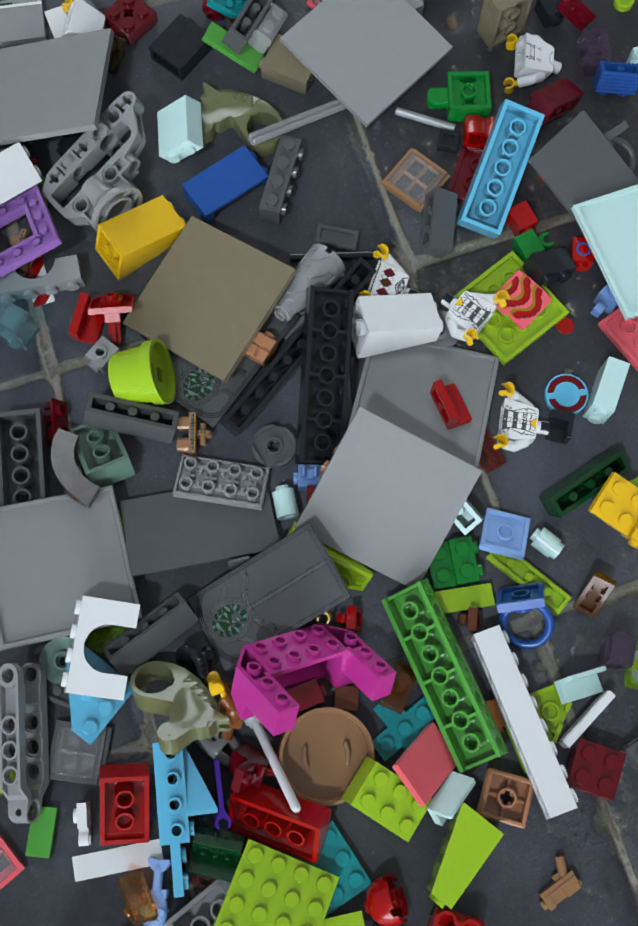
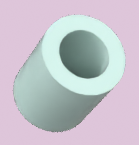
M288 485L277 486L275 488L276 491L272 492L277 520H287L299 516L294 488H289Z

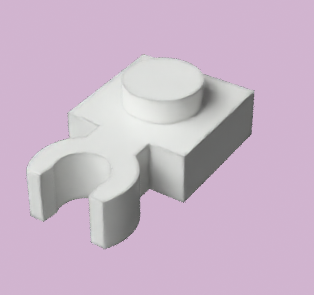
M76 803L77 808L73 809L74 824L77 823V829H79L78 844L79 846L91 845V803Z

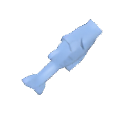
M151 857L148 858V863L154 871L153 887L150 892L141 891L139 911L144 926H164L170 910L168 909L167 902L169 890L162 889L163 874L170 867L171 860H160Z

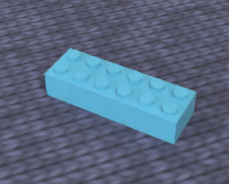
M505 99L499 106L456 221L457 225L492 239L500 236L545 117L544 114L508 99Z

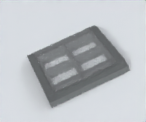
M56 720L49 757V779L100 786V765H107L113 728L105 727L94 742L89 745L71 730V722Z

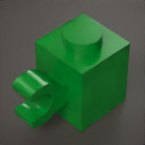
M530 229L514 237L510 247L525 263L532 253L549 250L555 242L546 243L544 241L549 235L548 232H544L537 237L534 230Z

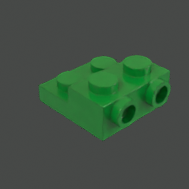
M471 536L449 539L442 543L429 566L433 591L475 584L480 581V577L483 576V569L481 563H476L475 554H478V545L476 541H472Z

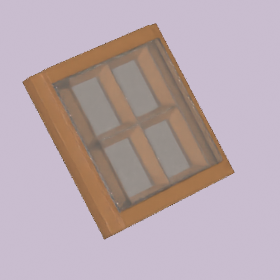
M411 148L385 177L381 185L415 211L421 213L424 209L425 194L436 186L442 188L451 176L419 151Z

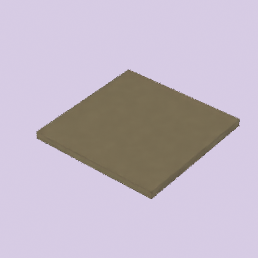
M191 216L135 302L133 312H129L122 323L148 339H161L169 351L227 383L297 271L295 268Z

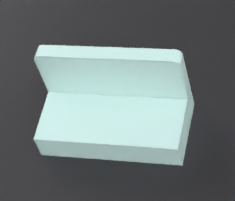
M606 666L555 681L554 684L561 704L563 705L604 692L597 673L606 671Z
M454 771L449 774L427 807L435 824L443 826L447 819L454 817L476 783L474 778Z

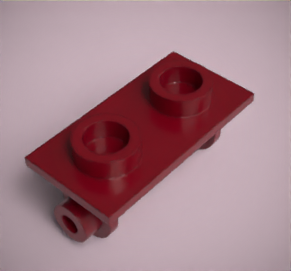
M559 0L560 4L556 7L580 31L597 17L581 0Z
M50 398V401L46 402L44 407L46 423H52L51 426L46 427V441L49 442V446H52V441L58 428L69 432L67 402Z

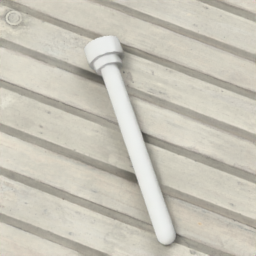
M256 716L244 719L246 726L254 730L291 810L294 813L300 812V803L262 727V723Z

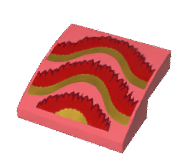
M517 270L498 290H506L510 296L509 300L505 299L506 307L502 308L499 304L496 306L502 315H508L520 330H524L552 299L530 277Z

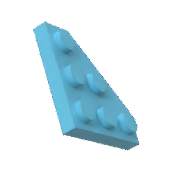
M84 645L85 659L94 670L121 675ZM66 662V672H68V666H69V663H67V662ZM127 680L124 701L68 693L71 730L91 745L132 694L130 682Z

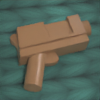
M564 855L555 856L557 873L551 877L554 882L538 894L542 899L539 904L544 911L547 909L550 911L554 910L557 904L566 897L569 898L581 888L582 882L576 878L573 870L569 869L567 871Z

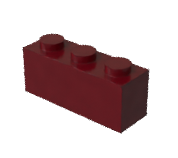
M566 77L560 81L556 80L551 85H546L541 90H535L529 97L530 102L527 108L544 114L545 117L542 123L545 124L573 110L585 93Z

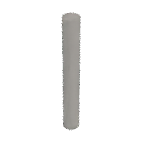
M397 107L395 115L445 130H455L456 124L400 107Z

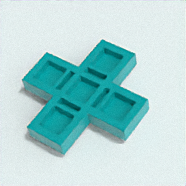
M422 697L406 712L403 710L401 715L379 704L376 705L372 710L387 728L372 740L374 749L384 762L400 748L403 747L406 750L422 732L421 730L435 719L427 700Z

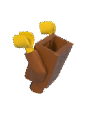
M211 671L206 679L212 697L219 694L217 703L219 711L230 719L229 725L231 726V731L219 732L218 738L231 741L234 729H241L243 722L238 715L231 695L233 683L221 681L218 672Z

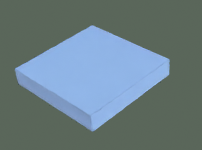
M487 507L478 549L523 561L531 518Z

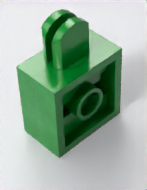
M489 71L447 72L445 88L429 89L426 99L429 109H446L447 122H464L465 116L479 115L488 118L492 108Z

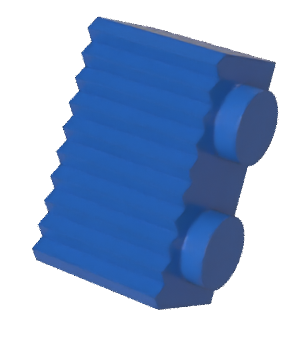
M601 60L592 82L594 91L600 95H607L608 93L617 94L621 97L635 95L638 88V63L627 64L626 62L615 63L614 61L607 62Z

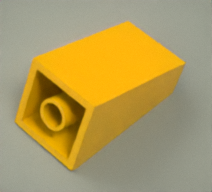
M161 195L98 224L95 250L119 281L172 247L184 229L186 222L176 213L172 203Z

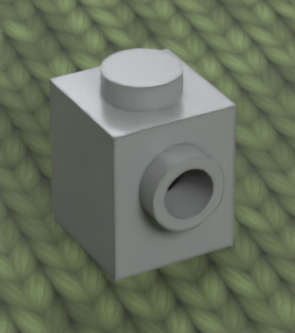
M102 336L85 354L89 362L87 365L96 373L101 371L106 375L108 373L110 356L113 353L120 352V349Z

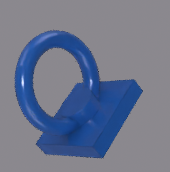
M544 582L498 588L496 602L497 611L500 613L498 625H500L502 631H506L510 641L509 644L520 649H535L544 645L552 636L555 627L553 614L545 604ZM535 608L542 613L545 619V628L539 637L532 640H522L510 632L508 617L512 611L515 613H526Z

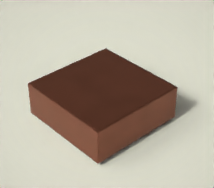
M353 686L335 688L334 707L342 710L358 711L359 688Z

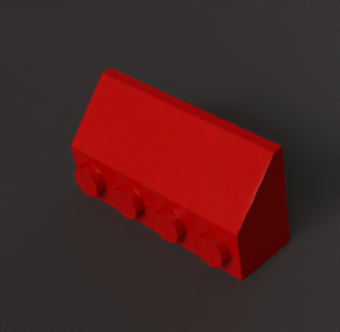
M262 784L260 789L251 785L240 793L232 791L230 794L229 817L231 819V827L228 830L317 864L329 829L331 809L296 796L301 810L298 813H294L282 790L266 784Z

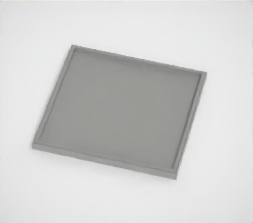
M323 0L280 37V42L366 128L453 48L406 0Z
M111 28L0 49V146L98 129L114 32Z
M426 344L366 357L349 424L358 407L361 406L478 468L500 359L496 356L454 346L436 349ZM442 380L444 386L456 385L472 418L470 423L447 430L430 394L433 382Z
M359 406L294 529L297 530L311 522L323 544L410 587L423 579L482 470Z
M112 485L100 487V492L90 509L74 501L67 494L0 507V651L70 636L71 626L77 623L78 617L77 614H74L76 600H81V596L139 604L134 579L131 576L128 552ZM139 609L138 620L142 619V614H141V610H140V609ZM102 625L95 628L94 630L114 625Z

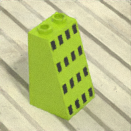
M464 802L454 817L449 820L426 886L431 892L428 897L442 909L445 905L450 909L454 907L504 835Z

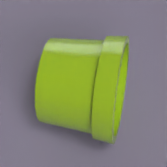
M153 338L142 342L140 346L113 353L110 356L108 377L112 392L116 398L142 404L154 403L155 405L171 404L174 401L176 394L175 370L170 353L161 339Z

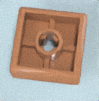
M487 768L476 812L482 817L524 829L534 790L530 780L497 769ZM508 791L507 795L511 797L510 802L506 801L504 805L500 795Z

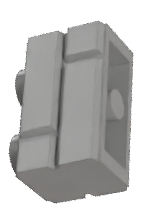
M271 3L247 43L261 54H264L288 17L287 12L276 4Z

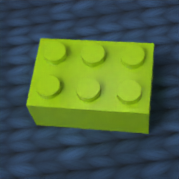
M367 756L341 798L407 842L411 839L425 815L428 805L432 801L431 798L426 805L419 806L399 776Z

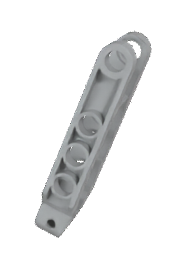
M37 662L26 663L22 668L18 663H6L0 667V790L8 800L9 819L16 824L34 823L38 819L41 812L43 795L49 785L46 670L41 663ZM33 668L37 673L35 680H32L30 675ZM10 669L13 671L14 674L11 682L8 680L7 676L8 671ZM34 716L38 720V726L36 728L32 726V719ZM10 719H13L15 723L13 731L9 729ZM34 741H37L39 746L37 753L34 752L32 747ZM11 744L15 747L14 756H11L9 752ZM35 765L39 768L38 777H35L33 774ZM12 769L16 773V779L14 782L10 778V772ZM31 806L35 809L33 813L30 812Z

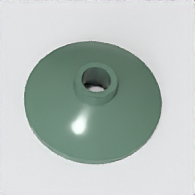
M61 637L53 639L42 649L39 663L44 666L46 679L50 682L61 684L62 674L66 672V665H61V659L66 657L67 648H72V638Z

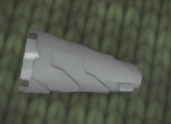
M318 243L313 244L296 267V275L274 307V315L279 320L288 321L305 308L306 288L310 285L330 288L341 279L346 269L343 261L334 251L329 254L325 251L328 247Z

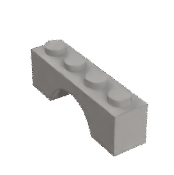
M77 254L55 258L52 269L40 278H24L15 270L1 277L0 303L10 304L19 299H34L38 295H55L59 291H75L80 287H84L81 263Z

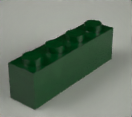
M607 450L539 496V499L549 516L562 518L597 494L611 472H616L623 476L632 469L622 450Z

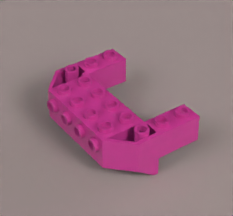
M318 623L243 645L235 669L231 695L241 720L256 716L273 736L293 730L300 705L286 691L287 689L315 678L318 680L325 677L335 688L354 683L371 701L391 694L396 671L352 630Z

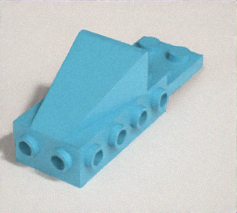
M159 742L152 743L160 846L170 845L174 898L184 897V890L189 889L188 871L183 872L182 864L187 863L186 846H181V843H189L190 836H195L193 820H188V816L218 813V808L186 747L179 753L167 757V754L160 750ZM173 777V782H169L168 778ZM170 802H175V808L171 807Z

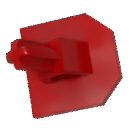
M110 292L92 298L89 303L88 315L104 314L105 323L108 325L109 341L114 345L122 343V313L133 312L135 296L126 293Z

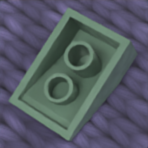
M83 424L69 430L70 433L79 436L76 451L90 482L100 487H105L136 475L118 432Z

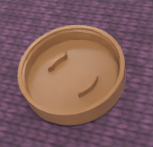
M331 706L314 707L297 715L294 729L282 734L278 747V760L294 793L303 799L322 806H333L346 802L341 798L366 756L375 760L373 741L363 723L351 713Z

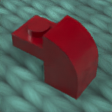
M247 743L233 750L227 772L234 775L231 790L240 793L251 785L259 789L261 788L268 766V759L263 752Z

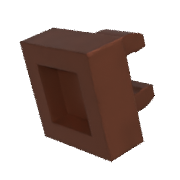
M469 607L468 615L458 614L457 624L467 626V631L472 634L481 632L482 611L479 608Z

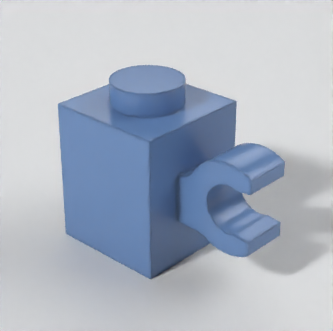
M608 284L603 287L593 302L596 306L591 311V314L598 318L603 311L609 315L618 307Z
M298 464V471H294L293 485H298L299 492H307V486H317L322 474L319 470L323 465Z

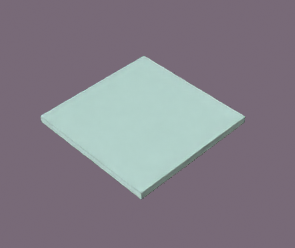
M637 184L575 204L571 208L625 321L638 317Z

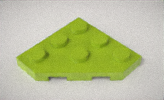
M555 684L529 693V695L535 698L538 705L537 714L540 719H544L547 725L548 732H546L549 742L553 741L555 744L572 702L562 705ZM506 725L505 728L511 740L512 746L514 748L522 771L524 774H527L524 765L521 761V758L519 756V753L516 749V746L514 744V741L511 737L509 729Z

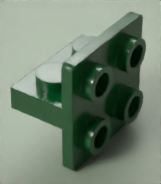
M198 826L193 838L188 873L231 882L241 858L245 837L231 831Z

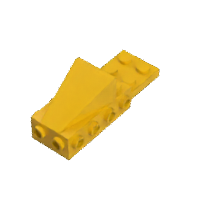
M611 472L587 511L620 532L621 536L629 540L627 543L630 546L638 549V487L616 472Z

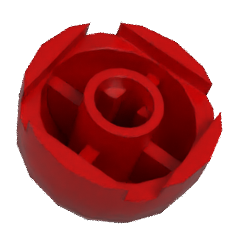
M392 873L374 879L367 889L366 901H364V909L367 915L371 916L381 926H397L408 921L404 918V916L409 915L405 894L402 887L397 890L394 882L398 881V879Z

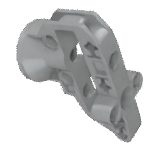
M131 91L123 92L100 115L98 129L84 132L46 175L42 195L75 226L90 225L97 232L98 224L143 203V196L140 190L131 181L139 173L138 169L141 162L138 157L146 143L142 121L144 105ZM131 130V136L123 144L120 139ZM108 154L111 158L95 175L88 178L77 195L63 207L61 202L79 184L78 181Z

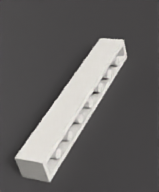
M500 625L473 634L471 641L546 820L578 808L576 805L578 802L577 795L573 788H569L566 781L568 778L566 769L562 764L559 765L556 755H558L556 746L553 741L549 742L546 732H548L547 725L544 719H540L537 714L538 705L535 698L528 693V681L525 675L520 674L517 665H519V661L515 652H511L508 643L510 641L506 631H502Z

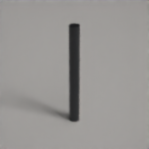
M374 251L335 252L341 260H357L359 257H362L364 260L374 259ZM290 253V262H300L306 253Z

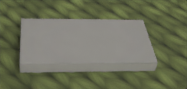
M182 454L173 497L262 511L270 468Z

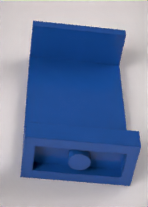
M245 145L182 184L184 195L207 224L214 222L213 213L260 183L264 187L266 186L269 176L268 170L265 166L261 167L257 162L258 159L252 150L249 151Z

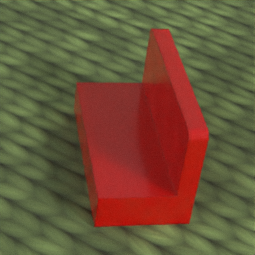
M81 292L68 333L72 340L94 345L100 338L105 317L104 314L88 315L91 297L89 294Z
M442 380L433 382L430 394L447 430L470 423L472 418L456 385L444 386Z

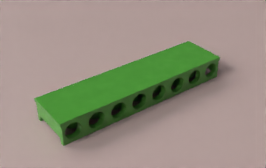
M428 578L418 581L416 584L381 600L459 772L462 773L509 753Z

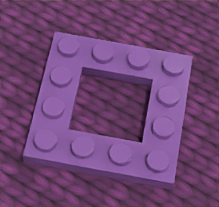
M37 184L0 204V229L26 214L33 232L32 236L0 253V278L62 244L42 191Z

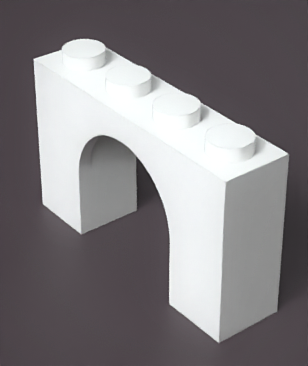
M81 596V600H76L74 614L78 615L77 623L71 626L69 638H73L72 648H67L65 662L69 663L68 672H63L61 687H65V693L124 701L128 676L94 670L85 659L84 643L89 633L102 625L136 628L140 604L90 596Z

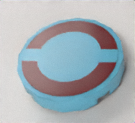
M560 374L548 382L544 390V400L550 410L557 409L577 415L587 404L588 389L579 377L572 374Z

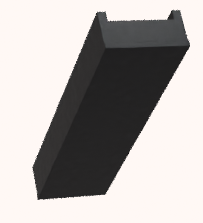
M310 285L306 288L295 464L323 465L326 460L330 461L334 454L333 451L346 432L354 290L351 289L340 290L315 287V285Z

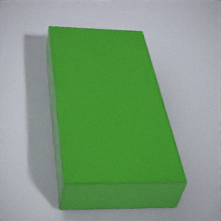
M41 806L38 819L34 823H30L25 856L51 858L58 807Z

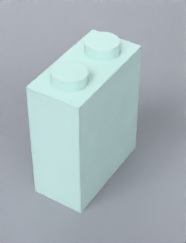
M184 95L157 112L159 157L175 164L203 148L200 102Z
M611 356L606 359L597 372L582 417L587 418L593 424H604L615 412L630 363Z

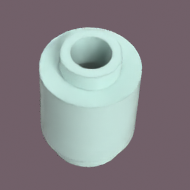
M545 527L542 530L537 528L529 538L532 540L530 545L547 558L550 556L552 559H555L565 546L561 543L562 540Z

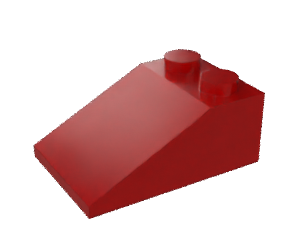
M148 762L100 765V846L148 843Z

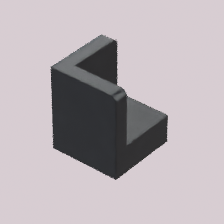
M553 409L548 416L550 429L548 435H545V440L567 444L572 436L575 413Z

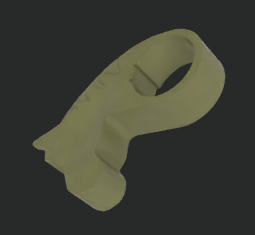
M203 83L204 94L199 98L202 108L203 144L212 142L217 133H223L233 128L249 151L252 150L256 156L267 157L276 154L281 135L257 145H251L248 140L253 126L257 124L272 125L282 121L278 112L270 104L247 93L227 89L216 90L207 83Z
M151 661L139 666L131 675L130 686L135 705L144 712L169 716L170 718L169 721L161 724L157 730L159 747L163 753L174 755L195 740L211 739L217 732L231 731L230 719L220 713L216 700L212 697L210 691L200 679L187 669L174 663ZM156 680H164L172 684L171 687L168 686L165 690L158 693H144L140 691L147 683Z

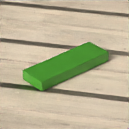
M211 21L202 41L255 74L264 54H261L248 44L244 45L239 54L235 53L221 42L228 31Z

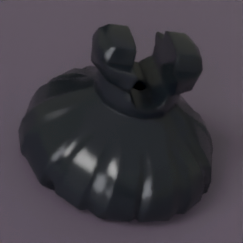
M183 645L176 652L177 665L190 671L202 683H205L207 679L208 667H214L218 660L216 657L209 659L206 656L211 651L208 645L202 647L201 651L192 645Z

